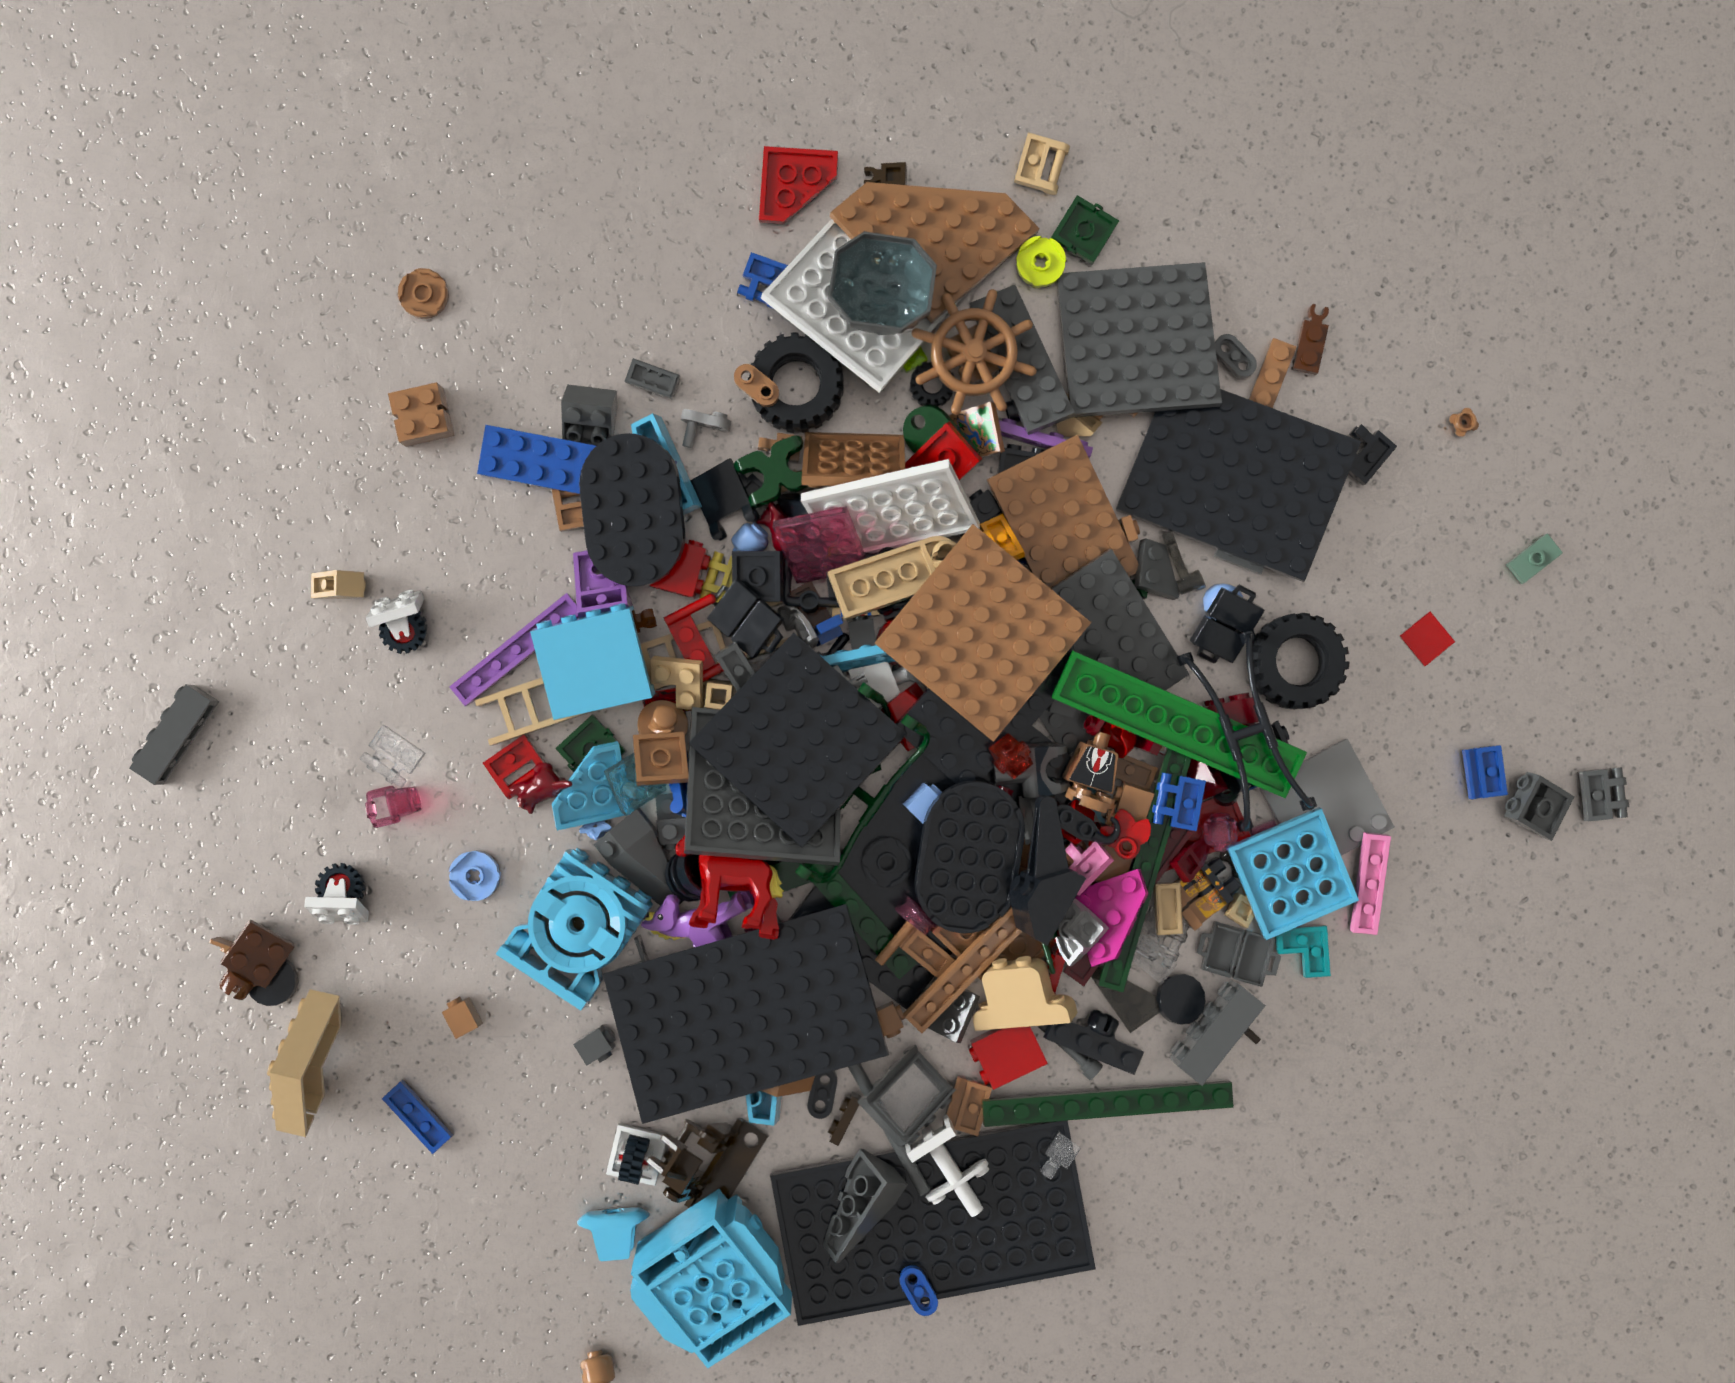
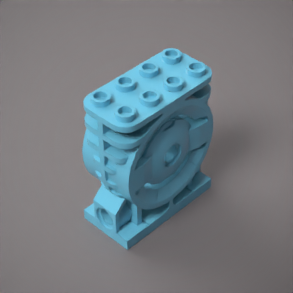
M576 848V850L569 849L565 851L562 859L557 863L553 873L547 878V882L534 900L530 909L528 923L516 926L505 943L501 945L496 955L581 1011L589 1004L603 981L601 968L611 963L622 952L653 906V903L650 901L651 896L646 895L640 889L636 891L629 887L631 882L620 875L614 877L608 873L610 868L601 862L593 863L588 859L589 854ZM556 890L561 894L570 891H584L599 898L608 910L610 926L619 932V936L607 929L606 912L597 900L582 894L571 895L562 899L554 894L553 891ZM542 915L549 919L551 937L561 948L573 953L586 952L593 948L605 957L600 959L593 953L587 956L574 957L560 952L552 945L547 936L545 921L542 920ZM574 917H580L584 920L585 926L582 930H578L573 926ZM532 947H534V949H535V951L537 952V954H538L545 962H543L542 960H540L539 958H537V957L534 956L533 954H531V955L529 954V953H530V950L532 949ZM557 969L567 973H578V975L572 981L558 972ZM589 971H593V972H594V976H592V975L589 974L588 972H589Z

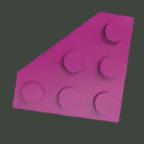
M1140 869L1088 886L1080 896L1076 895L1075 899L1085 905L1109 927L1101 939L1087 952L1091 967L1118 959L1125 939L1129 936L1142 903L1145 902L1149 894Z

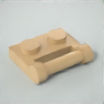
M1028 132L1014 183L1041 190L1046 194L1056 195L1059 188L1057 182L1065 155H1068L1070 146L1064 142ZM1052 150L1056 153L1048 181L1041 180L1048 151Z

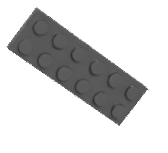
M1016 285L997 292L992 312L1000 316L1010 328L1025 320L1032 321ZM986 296L969 303L970 308L983 309ZM1033 324L1031 329L1016 336L1015 339L1017 342V361L1034 366L1037 372L1034 376H1029L1013 370L1010 377L1004 383L1028 435L1072 418L1075 415ZM988 325L984 340L986 341L999 333ZM1004 343L990 350L992 353L1006 357ZM998 366L1000 373L1003 367Z

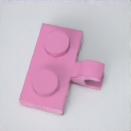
M1093 842L1085 851L1080 846L1076 847L1073 843L1065 849L1074 861L1069 869L1086 878L1077 893L1079 896L1114 861L1103 845L1097 842Z

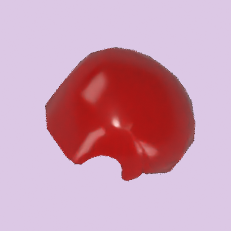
M1105 722L1101 727L1102 733L1111 735L1107 747L1113 748L1118 753V758H1124L1135 747L1136 734L1108 722Z

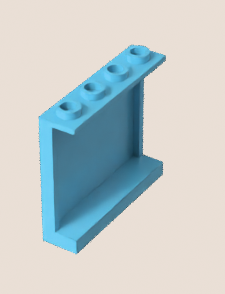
M625 603L610 606L611 611L601 613V609H595L585 612L586 616L576 618V614L562 617V622L552 624L551 620L537 623V628L530 631L553 720L649 699L656 694L654 685L650 684L632 614L633 606L626 607Z

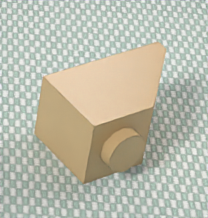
M334 570L311 574V598L352 599L364 597L366 588L364 572Z

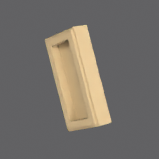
M1156 883L1154 885L1156 934H1183L1180 883Z

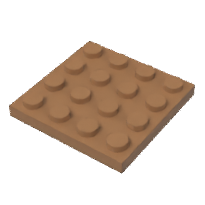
M805 432L802 485H808L812 488L835 486L905 469L904 435Z

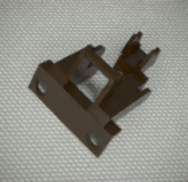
M738 1118L733 1126L726 1122L708 1124L704 1129L691 1120L685 1119L683 1122L684 1126L677 1138L667 1133L661 1136L660 1139L670 1146L669 1151L666 1150L663 1154L666 1160L663 1162L651 1156L648 1157L646 1162L665 1177L662 1182L669 1186L663 1191L665 1197L676 1203L686 1201L684 1205L688 1208L717 1189H720L725 1197L730 1199L769 1137L743 1118ZM691 1132L700 1137L697 1142L698 1145L711 1154L716 1153L705 1173L699 1170L703 1160L688 1151V1146L685 1145ZM747 1133L757 1135L758 1143L755 1147H748L745 1144L744 1138Z

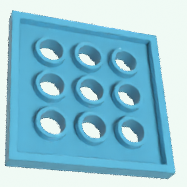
M1320 807L1227 846L1259 928L1266 940L1359 901L1323 810ZM1306 834H1310L1313 839L1312 844L1309 847H1302L1300 843L1301 838ZM1282 844L1289 846V853L1285 857H1279L1277 854V849ZM1259 854L1266 856V863L1262 867L1254 865V859ZM1315 857H1320L1322 860L1321 867L1318 870H1311V860ZM1292 867H1297L1299 871L1298 877L1294 880H1288L1287 871ZM1268 877H1274L1276 881L1274 888L1271 890H1265L1263 887V883ZM1324 880H1329L1331 882V889L1326 893H1321L1319 890L1320 883ZM1301 890H1306L1308 893L1307 900L1303 903H1298L1296 901L1297 893ZM1277 900H1283L1285 903V908L1280 913L1273 911V904Z

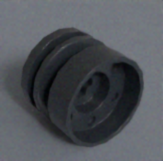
M677 854L673 855L668 861L665 870L666 884L670 891L677 898L687 902L701 900L702 883L699 855L689 854L685 857L678 856Z

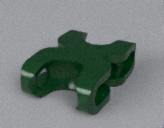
M794 435L774 443L771 447L770 457L766 456L762 451H754L735 461V470L740 474L756 471L764 477L762 487L749 496L751 507L759 508L768 505L769 502L777 501L781 496L782 486L794 493L809 487L808 485H802V471L794 472L788 467L790 457L803 448L801 436Z

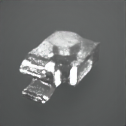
M1059 1132L1045 1152L1050 1159L1043 1165L1040 1171L1051 1180L1060 1165L1068 1169L1081 1150V1147Z

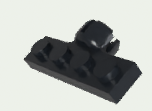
M1093 1010L1084 1025L1075 1022L1048 1025L1043 1036L1046 1040L1135 1075L1144 1051L1115 1039L1119 1021L1107 1013L1103 1014L1099 1010Z

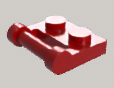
M522 735L484 761L483 765L506 798L510 800L515 796L511 794L510 789L512 786L519 782L531 780L534 777V770L531 769L510 785L506 782L505 778L531 760H533L535 765L545 761L541 758L528 737Z

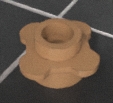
M1464 408L1461 413L1452 414L1449 418V422L1456 429L1455 434L1459 437H1463L1466 432L1470 430L1475 431L1479 427L1476 416L1470 408Z

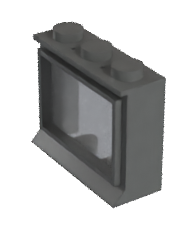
M916 1045L907 1048L903 1052L905 1055L889 1067L890 1071L873 1084V1089L866 1096L861 1097L857 1101L897 1146L914 1143L920 1136L918 1131L923 1126H929L935 1120L936 1111L939 1108L944 1109L952 1101L951 1095L956 1090L924 1058Z

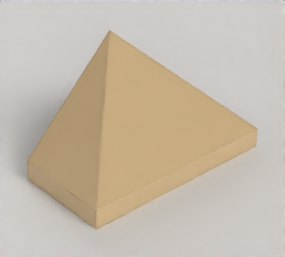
M1093 416L1069 418L1056 425L1058 433L1064 435V437H1073L1075 435L1080 437L1092 436L1103 422L1098 421Z

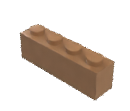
M1122 781L1121 786H1117L1113 794V799H1115L1117 804L1113 814L1107 812L1105 824L1112 826L1113 823L1110 821V818L1114 817L1120 809L1128 811L1136 822L1146 819L1154 792L1151 789ZM1125 842L1123 847L1125 850H1131L1132 844ZM1103 845L1114 861L1095 879L1098 882L1127 873L1132 859L1126 860L1119 857L1115 852V848Z

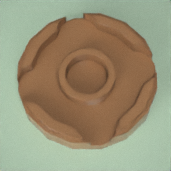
M418 268L409 274L407 273L398 286V298L402 307L408 314L416 318L429 319L435 317L444 310L448 302L449 291L446 282L438 273L431 269Z

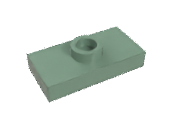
M1547 533L1508 562L1506 566L1517 580L1524 584L1563 552Z

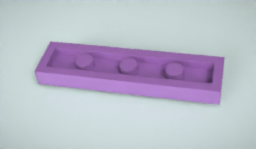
M1002 418V421L999 420L1001 434L1005 438L1044 449H1049L1066 440L1064 435L1050 432L1048 435L1038 431L1028 435L1024 427L1016 425L1017 422L1007 418ZM1080 440L1088 458H1090L1093 447L1088 446V442Z

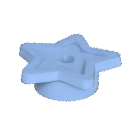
M606 820L583 825L579 829V833L587 834L588 837L598 840L606 832L610 831L612 827L605 822Z

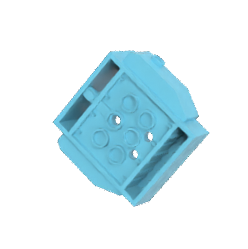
M717 1189L637 1243L631 1275L633 1276L630 1288L631 1299L665 1340L690 1353L695 1352L707 1368H710L791 1315L792 1292L784 1283L785 1275L779 1248L763 1229L759 1217L756 1214L752 1215L748 1208L742 1205V1200L738 1195L727 1199L721 1190ZM700 1278H707L708 1280L702 1281Z

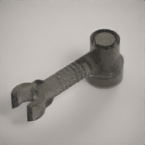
M1172 531L1163 534L1162 539L1180 577V580L1176 581L1180 594L1183 595L1193 590L1197 592L1206 588L1199 570L1188 573Z

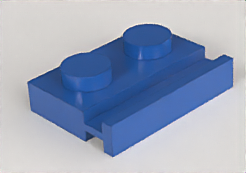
M1501 745L1462 750L1469 799L1508 795Z

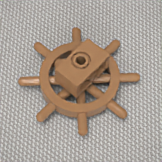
M994 289L988 291L983 309L969 308L960 311L957 309L951 295L944 293L941 299L950 316L939 326L936 333L934 334L919 328L913 329L911 333L914 338L932 344L931 361L933 368L918 375L915 379L916 383L922 385L938 377L946 387L956 392L951 407V412L954 415L960 414L965 396H982L989 393L997 409L1005 411L1007 404L999 387L1007 381L1013 370L1029 376H1034L1037 372L1034 366L1017 361L1018 353L1015 337L1031 329L1033 326L1032 321L1025 320L1010 328L1000 316L992 312L997 298V291ZM966 321H979L978 325L967 328L965 324ZM988 325H990L999 334L985 341L984 336ZM953 327H956L959 334L950 339L946 338L947 333ZM1004 343L1006 357L992 353L990 350ZM942 347L947 349L951 359L945 362L942 357ZM957 366H960V368L958 369V373L961 377L960 380L956 379L949 372ZM998 366L1003 367L1001 372L993 379L992 375L998 372Z

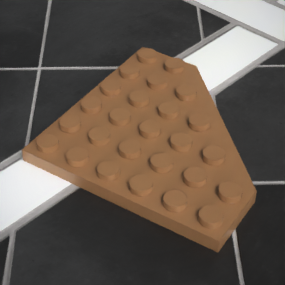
M866 182L832 210L829 216L851 240L865 231L912 238L920 244L937 265L931 312L926 317L931 323L947 311L941 299L944 293H949L954 303H957L1020 249L1025 241L1035 236L1040 229L1006 193ZM875 255L874 261L880 262L881 256ZM892 256L889 262L896 264L897 258Z

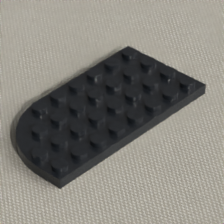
M1074 644L994 742L929 688L896 724L907 733L905 738L917 749L922 744L924 736L912 731L903 725L901 721L908 714L926 726L927 731L930 733V742L922 754L955 784L965 781H981L994 767V764L1001 760L1054 702L1055 699L1052 698V695L1072 650L1074 651Z

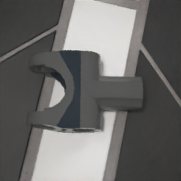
M1053 742L1020 745V761L994 764L995 785L1022 783L1023 796L1026 798H1037L1041 795L1051 796L1066 792L1070 786V781L1057 780V778L1047 776L1046 766L1053 758L1067 753V745Z

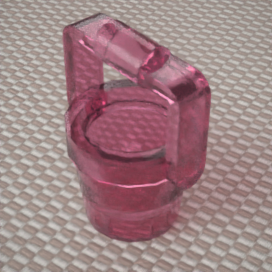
M387 786L370 790L366 794V814L374 828L399 823L401 817L422 810L416 786L395 789L394 786ZM385 796L390 816L376 820L377 811L373 798Z

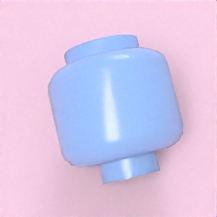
M755 522L753 524H743L731 539L734 546L733 551H763L768 546V533Z

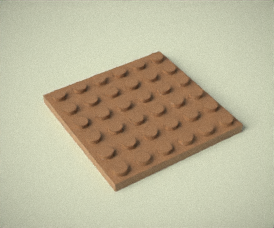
M972 524L874 644L994 742L1091 622Z

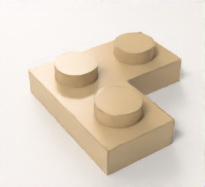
M653 656L651 659V683L676 685V708L692 710V707L703 708L702 661Z

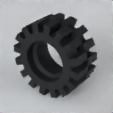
M927 361L922 362V365H918L911 375L910 391L913 394L912 397L920 405L938 407L942 404L943 406L947 400H950L954 391L942 383L940 391L929 393L924 389L923 384H917L916 377L933 368L932 361L928 363Z

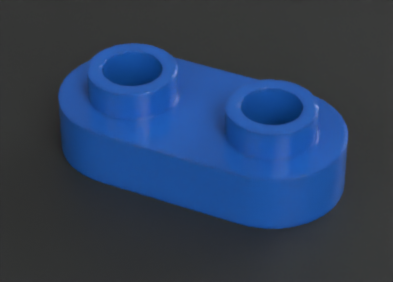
M915 1265L905 1267L900 1273V1285L919 1315H932L938 1307V1298L921 1268ZM911 1274L917 1276V1279L913 1282L907 1279ZM922 1297L930 1299L926 1304H923L920 1300Z

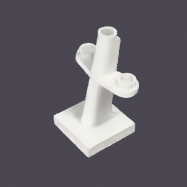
M948 1115L943 1116L945 1125L935 1131L930 1125L924 1128L921 1140L913 1145L905 1144L906 1153L912 1163L930 1153L948 1182L934 1188L926 1195L929 1202L932 1201L933 1204H938L945 1199L946 1193L954 1190L970 1216L973 1217L978 1215L984 1208L967 1181L974 1176L978 1178L989 1171V1163L986 1159H981L964 1172L960 1171L943 1144L956 1136L952 1121Z

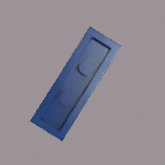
M401 1080L382 1098L432 1154L453 1136L448 1128L404 1080Z

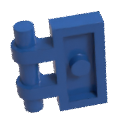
M751 252L743 273V278L751 280L749 287L740 284L737 294L746 296V299L752 302L757 300L767 304L761 299L763 292L758 291L759 284L769 287L788 265Z
M1162 773L1160 782H1157L1156 790H1159L1156 805H1153L1152 809L1154 813L1153 823L1163 825L1164 815L1172 816L1171 827L1197 831L1206 781L1179 776L1178 786L1170 784L1172 774ZM1169 792L1176 793L1173 808L1166 807Z

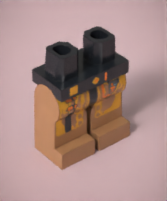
M1219 857L1204 863L1191 882L1183 883L1180 877L1174 881L1179 882L1181 886L1182 917L1194 931L1201 927L1202 923L1234 900L1232 895L1241 887L1232 875L1222 883L1217 878V875L1226 869V866Z

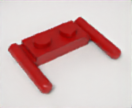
M708 594L663 617L684 659L702 661L703 682L724 672L720 664L715 663L711 652L691 617V614L715 603L716 598L713 594Z

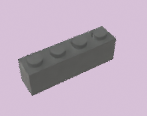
M185 684V686L177 690L174 695L175 701L171 707L163 711L158 726L148 733L146 737L147 742L144 747L139 749L132 757L133 763L129 769L153 785H164L220 702L195 685Z

